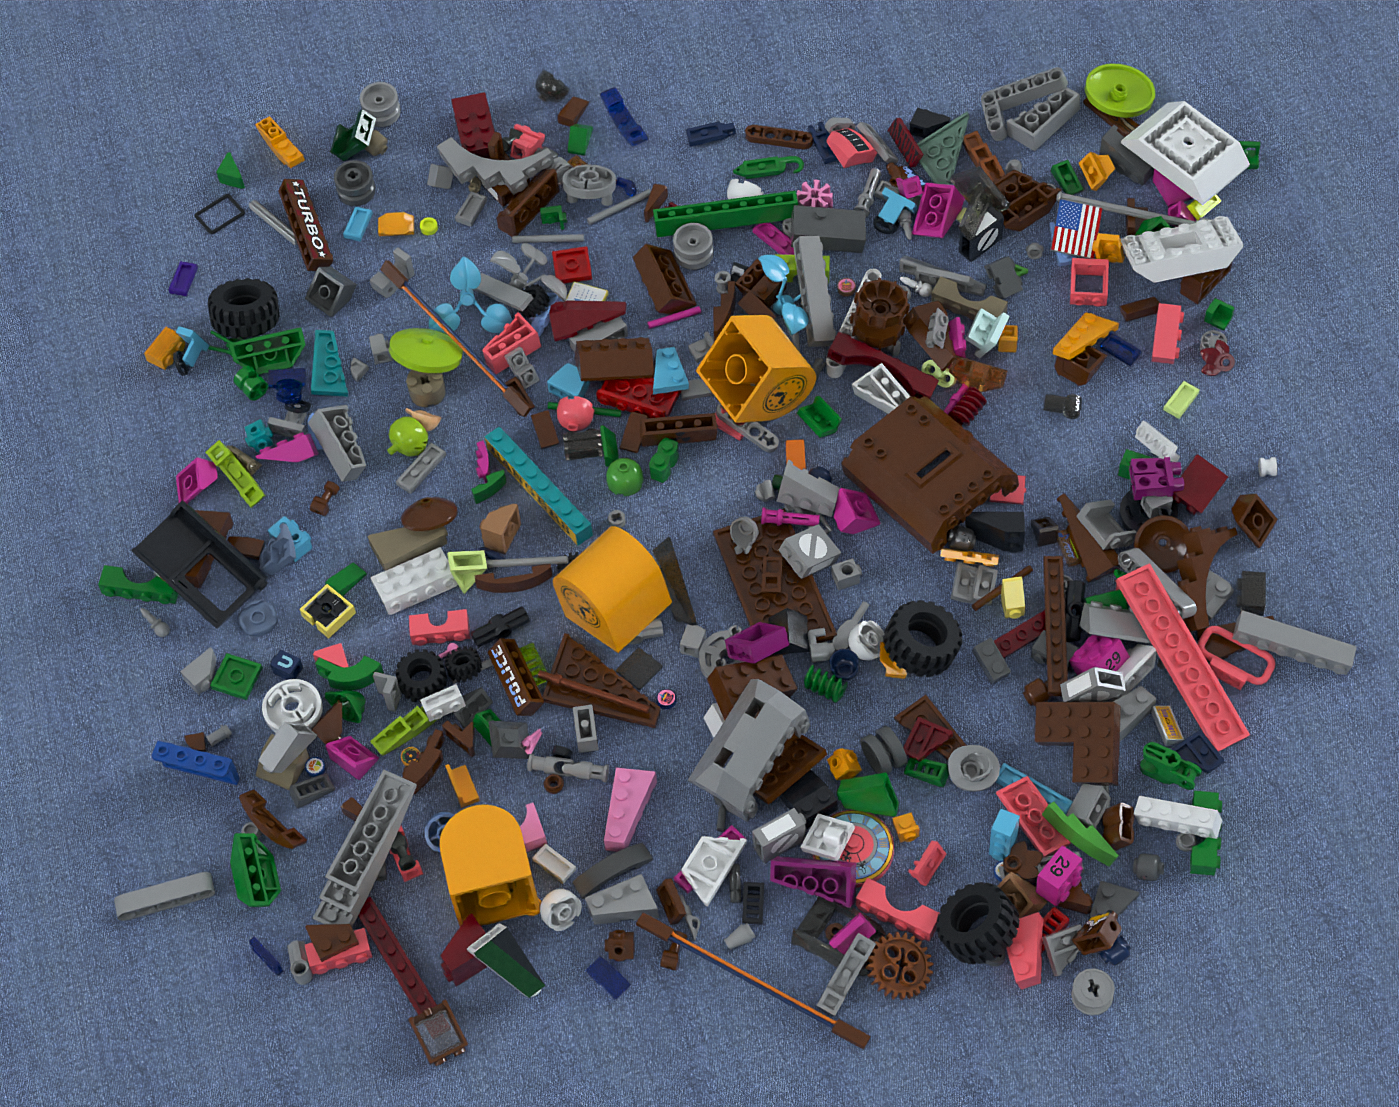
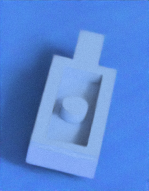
M547 292L550 299L548 307H545V311H540V315L536 314V317L531 318V326L538 332L539 337L544 332V327H547V324L550 322L549 312L551 305L555 302L563 301L556 293Z

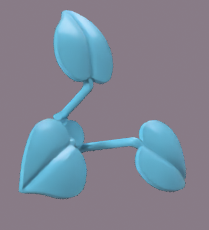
M775 255L760 256L758 259L766 276L774 282H781L783 280L779 294L776 296L778 300L773 304V310L783 316L790 334L794 335L804 329L809 322L805 310L793 304L801 298V294L794 299L789 295H782L787 281L786 275L789 273L787 263Z
M463 256L450 274L452 285L461 290L460 301H458L457 307L453 310L451 304L443 303L438 305L434 311L455 331L460 324V317L456 314L462 304L465 306L475 304L481 314L484 315L481 320L482 327L491 333H501L504 330V326L513 321L511 314L504 305L497 303L490 305L486 312H484L477 303V300H475L472 290L479 287L481 274L476 265ZM431 317L429 318L430 329L446 333Z

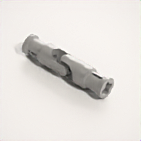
M530 754L527 764L528 771H532V769L540 770L546 774L567 777L573 775L586 780L593 778L607 782L609 765L607 764L600 766L586 761L574 763L571 759L553 756L539 757ZM559 761L564 762V765L562 767L563 772H560L557 769L556 764Z

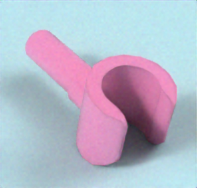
M450 643L447 650L438 656L442 659L448 653L452 654V650L458 651L457 648L459 647L455 643Z

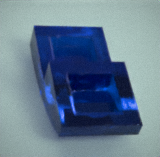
M601 956L585 970L614 1000L631 985Z

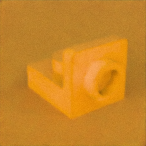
M912 812L892 818L900 842H911L919 837L920 829L915 823Z

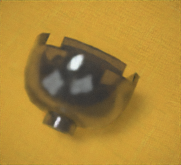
M543 69L535 82L536 91L539 93L538 98L545 103L547 101L557 103L563 100L568 95L570 89L562 81L554 78V75Z

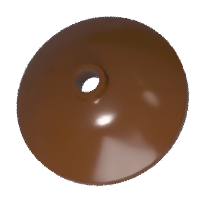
M426 497L408 506L401 515V522L405 528L412 531L434 530L452 522L456 518L458 510L456 504L448 499Z
M1167 515L1155 516L1145 521L1138 529L1134 539V548H1139L1164 573H1170L1179 569L1177 561L1184 559L1183 555L1188 554L1183 534L1190 531L1181 520ZM1165 539L1166 544L1160 545L1159 541Z

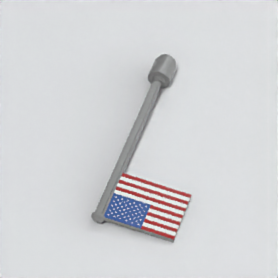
M1060 191L1057 194L1059 205L1050 251L1094 259L1095 251L1092 250V245L1098 236L1102 210L1147 220L1162 216L1168 224L1175 226L1194 224L1199 220L1208 221L1211 219L1200 217L1199 220L1191 221L1065 194Z

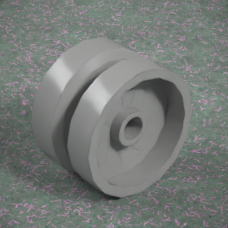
M375 82L366 86L360 93L361 107L376 118L375 127H386L397 121L401 108L397 91L391 84Z
M688 223L676 230L673 237L676 262L681 267L691 270L707 266L713 259L714 253L711 231L699 223Z

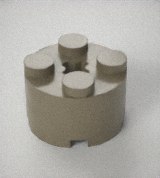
M414 370L409 372L406 383L414 404L420 407H428V405L432 404L435 406L444 399L446 388L442 373H423Z

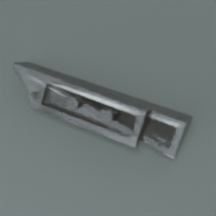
M668 537L653 549V555L660 565L659 568L672 600L669 606L674 620L678 622L683 621L692 626L697 625L671 538Z

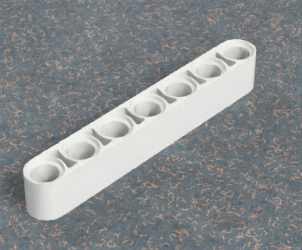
M869 269L865 273L857 292L863 286V282L867 283L878 280L879 277L881 278V272L877 269ZM853 300L839 332L848 334L851 338L858 340L855 336H852L853 330L852 324H850L851 314L856 311V303ZM827 358V375L831 378L840 377L846 365H841Z

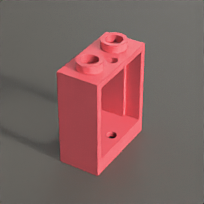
M1072 258L1070 304L1078 306L1094 305L1097 307L1107 305L1109 260ZM1076 275L1103 276L1102 293L1075 292Z

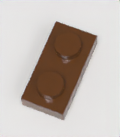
M672 878L665 879L656 891L670 925H674L680 922L686 915V911Z

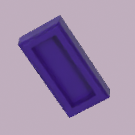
M179 262L168 289L170 294L187 296L198 269L197 264Z

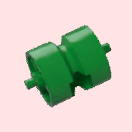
M251 366L243 367L234 376V384L240 390H243V393L251 401L260 399L268 389V383L262 377H259V374Z

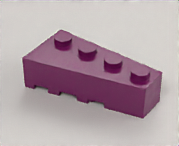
M776 856L771 860L770 881L792 889L802 890L807 894L816 895L831 902L843 904V906L848 908L855 904V862Z

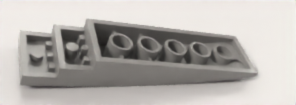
M383 770L325 876L328 881L319 896L322 902L313 916L314 920L322 924H350L351 927L353 926L391 849L417 784Z

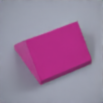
M351 736L329 742L325 746L329 758L358 780L379 759L377 755Z

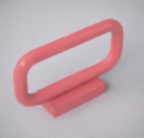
M1210 626L1204 630L1198 641V647L1205 659L1210 661L1209 665L1218 679L1239 690L1242 689L1246 681L1254 685H1262L1270 679L1276 664L1274 657L1268 651L1261 650L1250 644H1242L1232 639L1233 633L1219 626ZM1216 633L1264 658L1267 661V667L1263 675L1255 677L1208 652L1205 645L1210 635Z

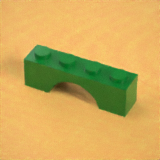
M104 565L98 583L101 593L108 597L120 596L125 599L135 598L145 602L157 601L162 604H176L178 593L158 575L148 582L134 583L127 579L122 567Z
M1194 791L1192 806L1218 810L1219 813L1222 812V800H1219V793ZM1208 837L1202 843L1192 846L1190 874L1215 876L1216 868L1220 869L1221 856H1217V850L1221 849V837H1217V839Z

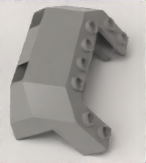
M751 679L687 781L719 798L727 811L748 822L758 811V805L752 794L755 790H759L763 783L762 778L771 771L775 757L780 756L783 752L785 741L790 739L794 732L800 738L802 734L808 731L810 720L806 710L776 688L759 679ZM759 709H760L761 711L759 712L758 716H757L756 719H755L754 717L756 716L757 712H758ZM732 752H733V753H734L733 756H732L731 759L729 760V762H728V764L726 765V767L723 768L724 765H725V763L727 762V760L729 759V757L731 756V754H732Z

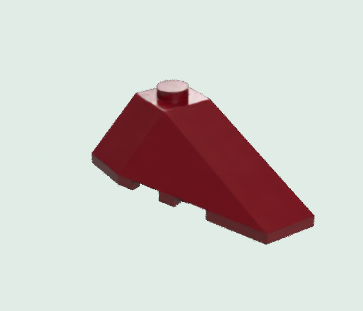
M574 300L555 302L551 305L549 312L555 342L578 335L577 331L586 327L590 330L594 328L593 326L597 322L602 321L606 323L626 314V302Z

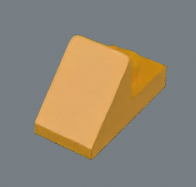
M1005 325L998 340L999 352L1015 353L1017 351L1018 326Z

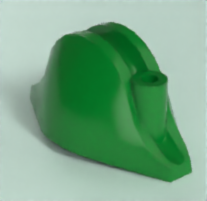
M352 690L325 692V699L331 706L338 700L342 702V718L344 720L354 723L361 722L366 703L365 697L361 693Z

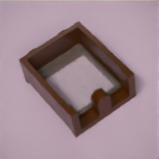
M446 999L442 1003L424 1010L423 1013L413 1018H408V1022L429 1065L435 1064L437 1067L447 1061L446 1057L452 1054L456 1057L466 1052L465 1047L468 1046V1043Z

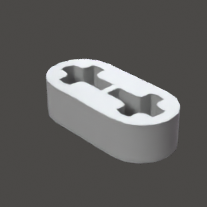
M834 117L825 124V129L829 134L836 130L846 128L855 130L856 125L850 118Z

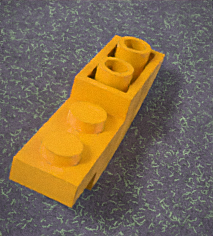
M270 116L255 124L265 142L283 165H287L291 169L305 161L304 155L287 138L286 133Z

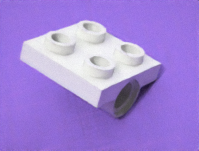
M818 814L800 848L803 852L838 862L855 826L853 823Z

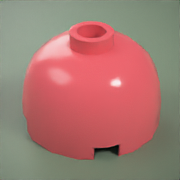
M574 396V399L564 397L557 406V419L561 426L569 431L584 430L590 425L594 417L593 404L579 396Z

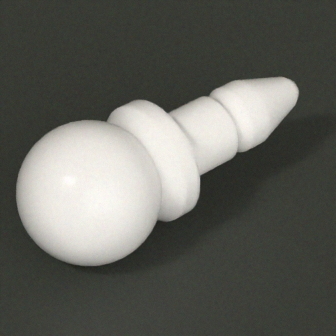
M900 277L904 284L915 288L914 292H918L922 297H929L933 288L929 283H922V281L917 283L908 277Z

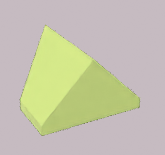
M484 550L447 553L450 572L464 594L476 582L474 575L483 574L487 569Z

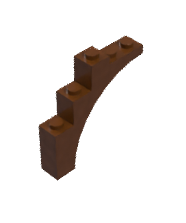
M1201 526L1190 528L1189 533L1183 534L1188 554L1183 555L1184 559L1177 561L1182 579L1177 581V586L1197 606L1194 616L1183 619L1190 632L1210 626L1206 609V583L1209 568L1219 548L1228 539L1238 535L1236 527L1228 529L1227 526L1216 528L1215 531V529L1210 530V527L1202 529Z

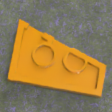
M943 548L941 549L940 557H945V561L956 562V559L964 560L963 563L967 564L979 562L983 563L984 566L994 567V565H998L1000 555Z

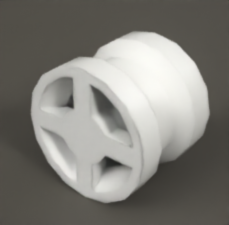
M1275 457L1266 460L1259 458L1258 468L1260 477L1277 475V461Z

